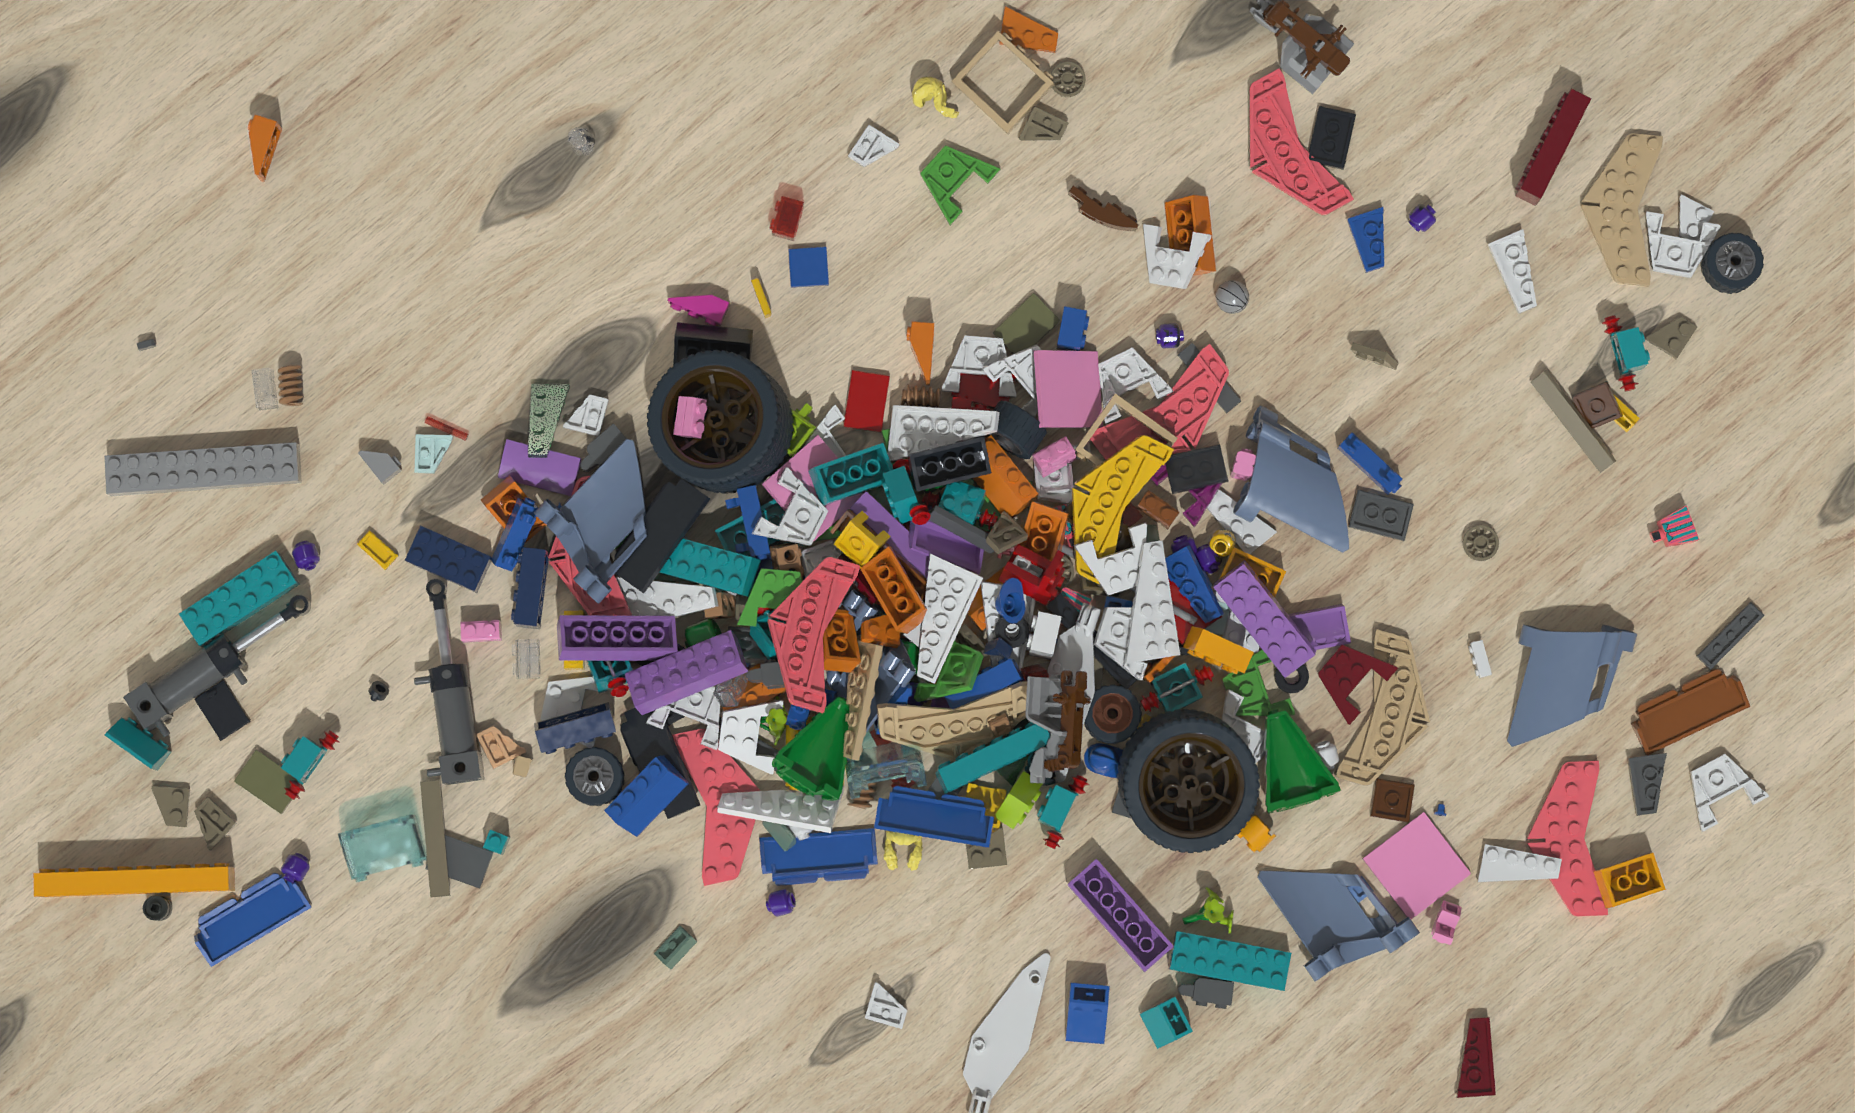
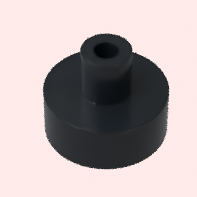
M373 682L368 689L371 695L370 699L374 702L385 700L389 694L388 687L382 682Z

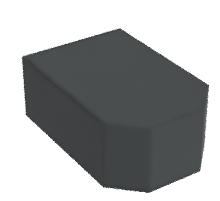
M154 339L137 343L139 351L156 347Z

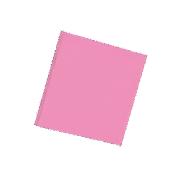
M1034 351L1039 428H1090L1102 412L1098 351ZM1103 421L1098 428L1103 427Z
M817 435L762 485L782 509L786 511L794 493L777 484L784 468H789L792 471L791 473L803 483V486L818 499L808 471L816 466L838 459V457ZM865 492L825 505L824 507L828 510V513L814 541L841 518Z
M1424 812L1363 858L1364 862L1406 917H1410V919H1413L1471 874Z

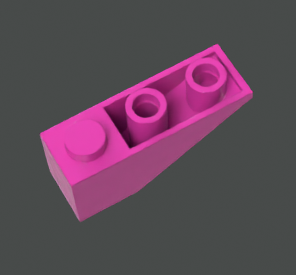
M713 295L673 297L667 300L671 304L670 307L679 312L681 309L685 310L690 317L695 319L701 317L705 319V323L711 326H716V324L721 326L730 306L729 302Z

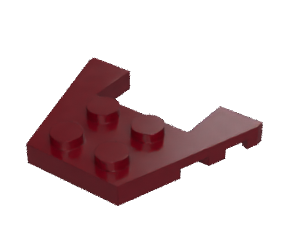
M1341 645L1318 672V676L1347 724L1351 725L1361 711L1346 699L1371 669L1388 681L1397 671L1398 667L1348 646Z

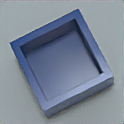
M1064 306L1056 350L1079 351L1084 349L1086 335H1083V330L1087 331L1090 316H1086L1087 310Z

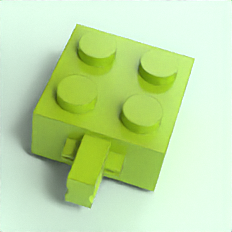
M808 403L801 410H792L794 422L792 423L794 426L792 440H790V448L787 450V456L790 458L801 450L816 429L809 422L811 418L808 415L813 407Z
M1023 771L995 814L996 818L1012 829L1015 828L1017 823L1021 825L1027 816L1024 812L1029 813L1035 804L1032 800L1036 802L1042 792L1039 789L1043 783H1030V775Z

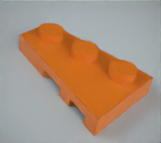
M1005 6L1001 34L1005 32L1012 38L1011 43L1015 47L1019 45L1024 49L1050 53L1056 52L1057 32Z

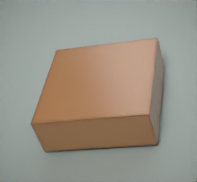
M1005 713L988 721L995 738L1013 731Z

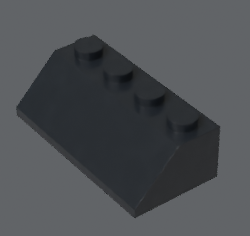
M677 322L674 336L673 366L691 354L695 355L697 352H705L707 350L733 352L751 361L753 330Z
M984 436L909 454V469L913 487L916 491L992 473Z

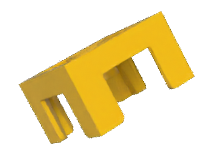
M863 511L850 520L834 543L855 564L860 565V568L876 557L877 550L891 537L884 530L877 536H874L865 528L862 523L869 516Z
M968 783L966 798L982 800L986 808L985 816L994 817L992 828L999 829L1001 821L996 818L995 814L1005 800L1006 790Z

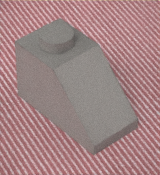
M358 452L383 485L402 471L399 468L401 463L395 455L391 457L388 453Z

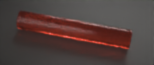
M429 416L425 420L426 424L464 441L468 438L469 434Z

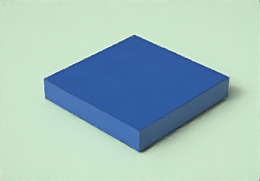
M827 247L789 249L791 288L829 285Z

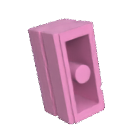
M679 396L674 435L689 438L702 437L707 400Z
M1066 436L1032 454L1034 464L1043 478L1066 466L1067 463L1077 460L1075 450Z
M1242 449L1237 452L1230 474L1232 478L1248 481L1251 478L1256 459L1252 450Z
M500 620L460 622L461 641L463 643L502 641Z

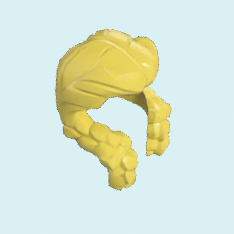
M927 76L917 80L912 91V101L915 106L922 108L926 101H930L933 98L937 111L945 117L957 118L959 112L946 107L947 92L941 80Z
M885 831L884 860H886L888 869L895 870V868H898L897 854L891 845L895 842L898 845L915 843L916 847L909 856L907 866L911 871L917 870L919 861L922 859V836Z

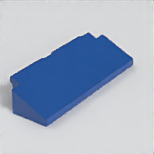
M895 786L892 792H890L889 799L879 798L874 829L989 848L994 817L985 816L986 808L982 800L948 794L942 795L941 800H937L933 792Z
M874 828L834 831L831 833H810V837L799 841L796 838V844L787 851H784L773 837L759 838L762 874L772 873V880L778 886L815 883L818 878L823 877L825 881L863 879L869 874L868 865L878 864Z
M273 873L242 891L241 899L231 898L198 918V927L201 932L194 936V941L210 967L312 907L297 881L291 883L285 881L282 874Z

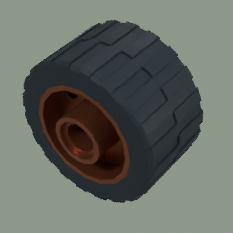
M1105 685L1096 689L1084 722L1086 730L1097 741L1106 744H1117L1127 740L1135 733L1141 721L1142 711L1137 697L1129 689L1120 685ZM1114 710L1117 717L1110 719L1107 716V711Z

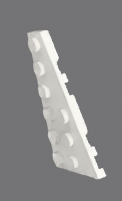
M844 786L839 800L834 801L823 800L821 795L813 797L799 790L789 789L722 793L717 808L718 813L831 833L844 792Z

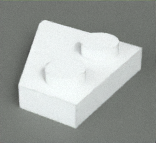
M868 125L848 157L859 165L866 167L897 149L900 144L871 125Z
M1681 194L1679 197V237L1699 241L1703 222H1709L1714 211Z
M589 395L570 419L564 423L563 428L598 437L609 400Z
M875 982L865 1019L902 1029L907 1009L880 984Z

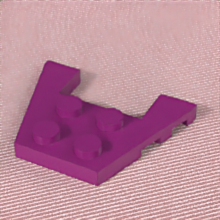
M1166 464L1162 465L1150 478L1156 486L1168 477ZM1222 483L1188 491L1197 501L1183 512V516L1193 527L1200 521Z

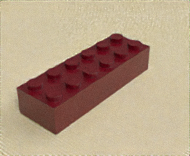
M1572 88L1568 93L1564 92L1557 104L1560 107L1559 110L1556 109L1548 122L1551 126L1548 125L1540 137V140L1543 142L1538 143L1531 155L1534 159H1530L1523 171L1526 175H1522L1515 187V190H1517L1516 197L1534 206L1538 204L1592 98Z

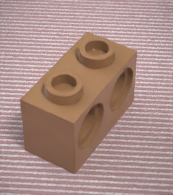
M788 542L770 546L773 569L799 571L803 582L804 568L800 562L802 553L798 544ZM789 550V557L785 559L784 554Z
M715 589L718 607L704 610L705 618H734L736 609L735 595L729 594L725 590Z

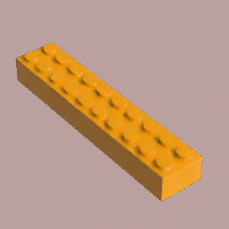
M214 863V867H210V864H195V868H191V865L178 864L175 865V868H171V865H156V869H152V866H136V870L129 866H119L117 870H113V867H98V871H94V868H78V872L71 868H60L59 872H55V869H39V873H33L34 897L235 891V868L229 867V864Z

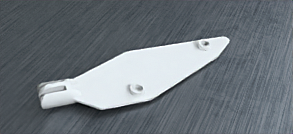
M1083 603L1076 625L1059 635L1047 670V678H1050V674L1061 675L1063 670L1072 671V686H1075L1077 671L1087 672L1085 696L1090 697L1091 700L1087 701L1092 702L1095 693L1093 632L1101 610ZM1091 703L1084 705L1083 725ZM1069 768L1055 772L1058 782L1065 780Z
M1042 954L1022 970L972 1035L963 1071V1076L973 1094L968 1113H973L976 1100H978L975 1113H981L984 1102L986 1104L983 1113H988L991 1099L1029 1050L1051 959L1049 954ZM1034 976L1039 977L1037 983L1032 982Z

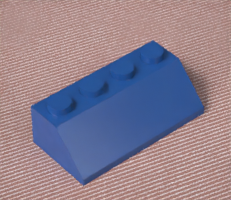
M664 755L655 757L604 811L617 825L638 837L680 794L689 782Z

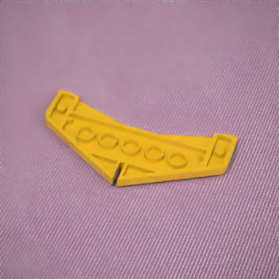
M1141 435L1075 482V485L1089 491L1087 495L1072 488L1074 545L1092 540L1097 558L1115 553L1121 517L1125 507L1157 470L1169 460L1174 449L1151 437ZM1074 547L1076 572L1099 584L1088 565H1086Z

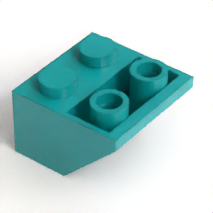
M1172 997L1140 1014L1157 1049L1193 1032L1176 997Z

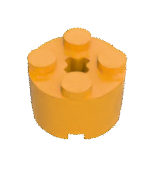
M1256 814L1254 816L1251 815L1250 821H1247L1245 828H1242L1241 832L1237 835L1240 839L1244 837L1248 841L1246 845L1254 853L1257 850L1261 852L1276 837L1275 833L1272 836L1270 835L1269 831L1271 829Z

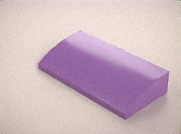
M506 439L498 478L505 480L508 476H511L516 483L571 496L582 459Z
M912 520L910 521V550L929 557L932 554L967 571L980 574L983 549L930 520L924 525H917Z
M1343 604L1288 614L1315 650L1351 643L1345 606Z

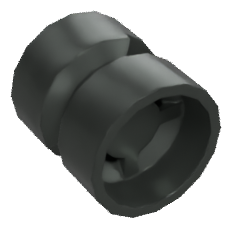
M155 895L145 900L142 909L148 919L163 921L169 918L173 908L169 899Z

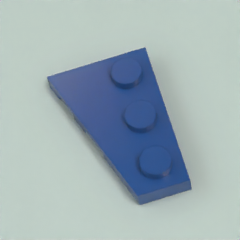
M1383 207L1347 219L1365 273L1384 267Z

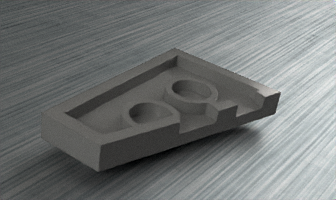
M1667 753L1628 758L1636 816L1657 813Z

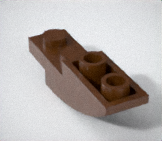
M1073 185L1069 190L1068 195L1082 205L1079 213L1088 219L1117 230L1136 231L1138 229V221L1133 216H1126L1122 213V208L1117 204H1110L1108 202L1103 208V204L1099 200L1088 197L1086 195L1087 192L1080 186L1076 188Z

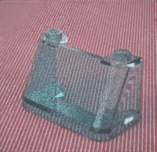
M899 743L863 748L859 761L848 758L845 765L851 799L860 798L862 789L869 790L868 783L906 777L907 783L914 780L918 787L927 786L921 750Z
M413 814L338 834L351 880H356V883L367 880V876L370 874L411 864L412 868L424 865L423 861H427L417 816Z

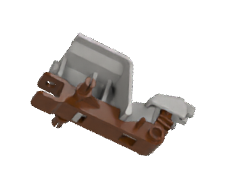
M1258 0L1257 4L1260 5L1261 9L1256 10L1254 7L1250 9L1256 22L1275 33V37H1278L1282 31L1289 35L1282 44L1280 67L1312 95L1330 73L1339 76L1349 65L1350 58L1346 54L1354 43L1343 35L1347 30L1346 27L1343 28V25L1340 24L1338 29H1336L1324 17L1306 14L1301 19L1296 15L1300 8L1297 7L1293 12L1289 9L1290 5L1284 0L1277 1L1275 4L1270 0Z
M1063 670L1061 675L1050 674V678L1028 677L1026 718L1030 722L1051 732V737L1046 747H1042L1035 752L1029 768L1030 783H1045V778H1051L1052 772L1064 770V768L1074 769L1080 765L1084 705L1091 703V701H1087L1091 700V698L1085 696L1087 672L1077 671L1075 686H1072L1073 673L1068 670Z

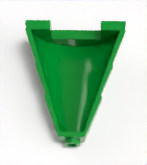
M837 697L825 707L824 713L818 712L809 724L801 729L790 742L776 753L772 761V767L777 768V775L786 783L813 797L821 795L823 800L829 801L839 800L843 789L845 765L847 764V758L843 757L844 737L849 726L845 719L846 714H849L850 704H846L847 699L843 697Z
M1279 709L1268 712V715L1265 717L1264 751H1266L1265 805L1267 812L1274 813L1275 810L1276 812L1293 809L1321 800L1326 795L1329 797L1340 792L1341 789L1338 781L1322 762L1321 757L1306 740V735L1286 710L1280 712Z

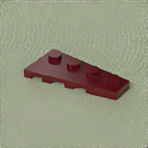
M1490 1017L1469 1018L1456 1098L1494 1096L1496 1091Z

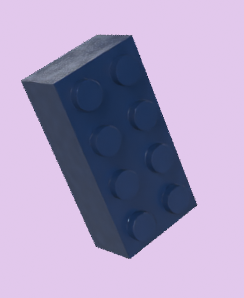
M420 525L405 561L478 593L492 562V557Z
M523 547V552H519L518 563H520L521 568L516 573L518 590H514L513 596L516 608L512 609L511 620H513L514 625L517 627L540 629L549 562L547 550Z
M609 702L534 723L540 751L546 754L554 753L561 747L565 749L576 746L575 743L582 741L583 743L592 742L596 737L602 736V738H607L616 732Z

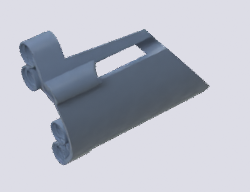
M1260 405L1254 413L1253 423L1246 432V438L1258 443L1251 481L1247 482L1242 488L1241 498L1236 503L1233 514L1248 522H1252L1258 512L1262 510L1342 553L1349 550L1348 528L1343 500L1336 474L1330 468L1331 459L1329 454L1278 424V414ZM1290 440L1315 452L1317 463L1292 451Z
M625 439L560 509L549 499H546L534 512L556 534L575 564L579 573L573 578L574 581L598 604L612 590L607 582L647 536L644 522L646 513L642 480L635 443L631 439ZM634 530L635 541L611 564L610 553Z
M854 589L850 591L842 603L849 611V614L856 617L854 620L856 636L861 635V624L864 621L886 615L885 611L878 604L874 603L871 605L866 596ZM901 639L898 648L887 646L882 648L883 656L878 667L879 675L874 686L875 694L870 705L871 713L866 724L867 731L878 717L877 704L888 703L899 686L906 687L916 673V669L911 663V659ZM827 670V681L831 689L838 692L837 697L847 699L849 672H843L840 675L838 671Z
M1523 624L1518 643L1531 647L1532 650L1507 739L1511 747L1547 735L1582 720L1591 713L1602 710L1622 651L1633 652L1637 633L1608 625H1602L1600 632H1562L1539 629ZM1608 664L1609 668L1601 697L1589 701L1598 668Z
M1259 871L1257 876L1312 955L1313 959L1303 966L1314 982L1337 967L1387 949L1389 953H1392L1420 933L1410 917L1397 923L1360 875ZM1346 886H1360L1378 911L1379 916L1377 918L1367 917Z

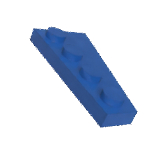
M1190 545L1165 558L1168 578L1180 589L1179 592L1186 596L1190 601V605L1205 623H1209L1224 615Z

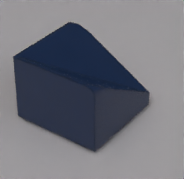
M998 637L986 644L983 653L1008 659L1013 648Z

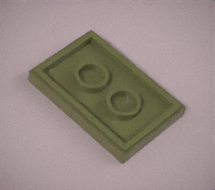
M1033 293L993 334L997 338H1002L1004 345L1012 354L1036 345L1060 322V319Z
M255 750L234 782L280 814H283L292 801L285 794L286 790L284 787L289 788L291 785L289 780L297 781V779L281 769L280 765Z

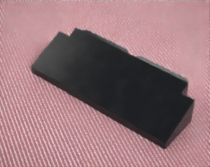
M682 478L676 486L670 482L664 484L645 511L646 538L615 574L642 593H645L710 501V498ZM634 530L630 532L616 552L614 561L635 541Z
M636 708L624 712L627 722L620 724V731L632 761L638 767L639 772L641 773L655 757L664 755L689 782L680 794L663 810L667 819L679 816L700 806L667 722H665L663 729L646 723L655 710L641 715Z

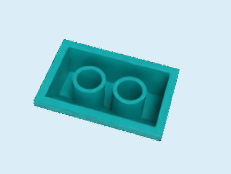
M121 717L104 736L150 769L158 771L171 754V751L167 749L169 745L162 740L158 742L152 738L153 734L148 730H140L136 727L138 723L130 717L128 719Z

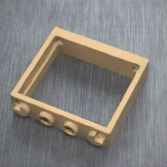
M998 31L952 80V83L1003 131L1009 134L1055 84L1052 81L1054 78L1047 71L1043 73L1038 68L1040 65L1033 58L1029 60L1024 55L1026 53L1025 50L1019 45L1015 47L1011 43L1012 38L1005 32L1001 34ZM998 41H1001L1045 82L1009 123L1001 118L962 81Z
M1115 393L1074 450L1077 452L1076 456L1082 461L1088 460L1093 463L1091 466L1093 469L1103 463L1083 448L1115 404L1166 440L1167 446L1172 447L1178 438Z

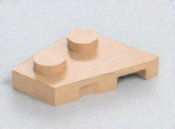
M494 726L476 734L493 769L526 753L523 747L517 745Z

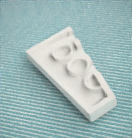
M1523 229L1488 244L1518 314L1537 306Z
M1218 490L1207 509L1224 529L1230 530L1234 534L1236 544L1243 552L1251 554L1277 533V531L1258 517H1255L1252 522H1248L1233 514L1237 502L1221 490Z
M1485 844L1478 882L1558 879L1562 859Z

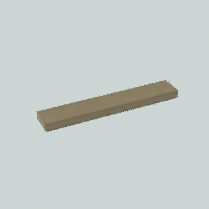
M1547 370L1531 381V384L1600 473L1616 462V459Z
M440 780L420 782L430 898L451 896Z

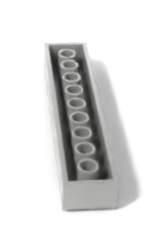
M296 442L104 456L106 494L109 496L302 483L300 445Z

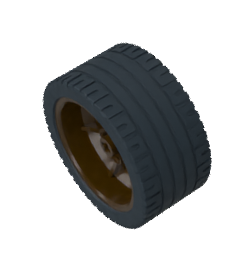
M724 350L697 352L695 355L691 354L687 358L681 359L680 362L675 363L656 384L657 387L652 392L653 395L650 397V405H648L647 409L649 410L647 413L648 435L658 458L676 475L706 491L732 494L736 493L737 489L758 486L760 482L767 480V477H770L779 468L780 463L782 464L784 461L783 458L787 455V450L791 445L790 440H792L794 427L792 425L794 422L790 402L787 400L788 397L783 392L779 383L749 359ZM728 388L737 390L744 395L731 399ZM708 393L707 415L703 423L704 431L702 437L689 438L674 435L679 396L701 398ZM734 406L739 407V410L736 414H732V408ZM754 413L755 424L748 420ZM722 437L727 438L724 445L719 444ZM738 443L747 444L739 451ZM713 447L718 458L703 455V453Z
M1177 709L1167 711L1164 714H1158L1157 717H1152L1149 719L1150 721L1143 723V726L1139 727L1125 744L1126 747L1123 748L1122 756H1120L1117 773L1121 800L1138 829L1157 845H1161L1166 849L1169 848L1175 852L1177 850L1181 853L1210 851L1212 848L1216 849L1235 838L1234 836L1238 835L1242 828H1245L1247 821H1250L1251 815L1255 811V805L1257 806V797H1259L1260 777L1258 767L1247 744L1226 722L1204 711ZM1195 745L1204 747L1211 752L1198 757ZM1174 748L1173 758L1162 756L1168 750ZM1185 757L1192 758V762L1189 766H1184L1182 764V761ZM1221 769L1223 770V786L1213 779ZM1152 773L1161 780L1153 789ZM1203 785L1210 786V791L1206 794L1201 793ZM1170 787L1177 789L1176 794L1173 796L1167 795V790ZM1201 801L1213 803L1208 809L1199 813ZM1176 803L1179 814L1172 813L1162 806Z

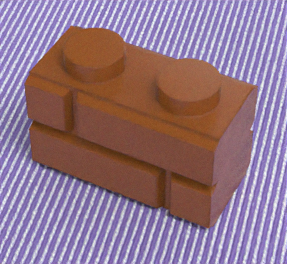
M1149 490L1136 507L1157 523H1161V526L1167 530L1180 513Z

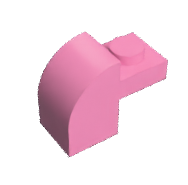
M1443 900L1431 932L1433 939L1440 943L1451 945L1455 927L1461 915V906Z

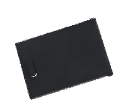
M224 680L194 699L220 741L251 722Z

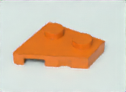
M886 614L866 620L861 624V642L898 648L900 646V632L895 630Z
M1175 656L1156 659L1152 664L1150 662L1147 663L1143 680L1151 682L1154 679L1153 676L1158 671H1162Z

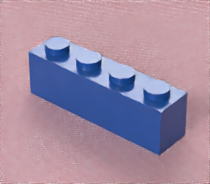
M1004 658L998 661L997 666L983 669L981 671L982 674L976 677L972 690L944 696L950 709L958 708L1006 687L1025 681L1016 661L1012 658Z

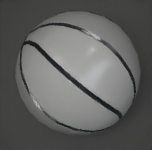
M1226 281L1216 291V302L1219 308L1226 313H1239L1248 305L1249 292L1246 286L1239 281Z

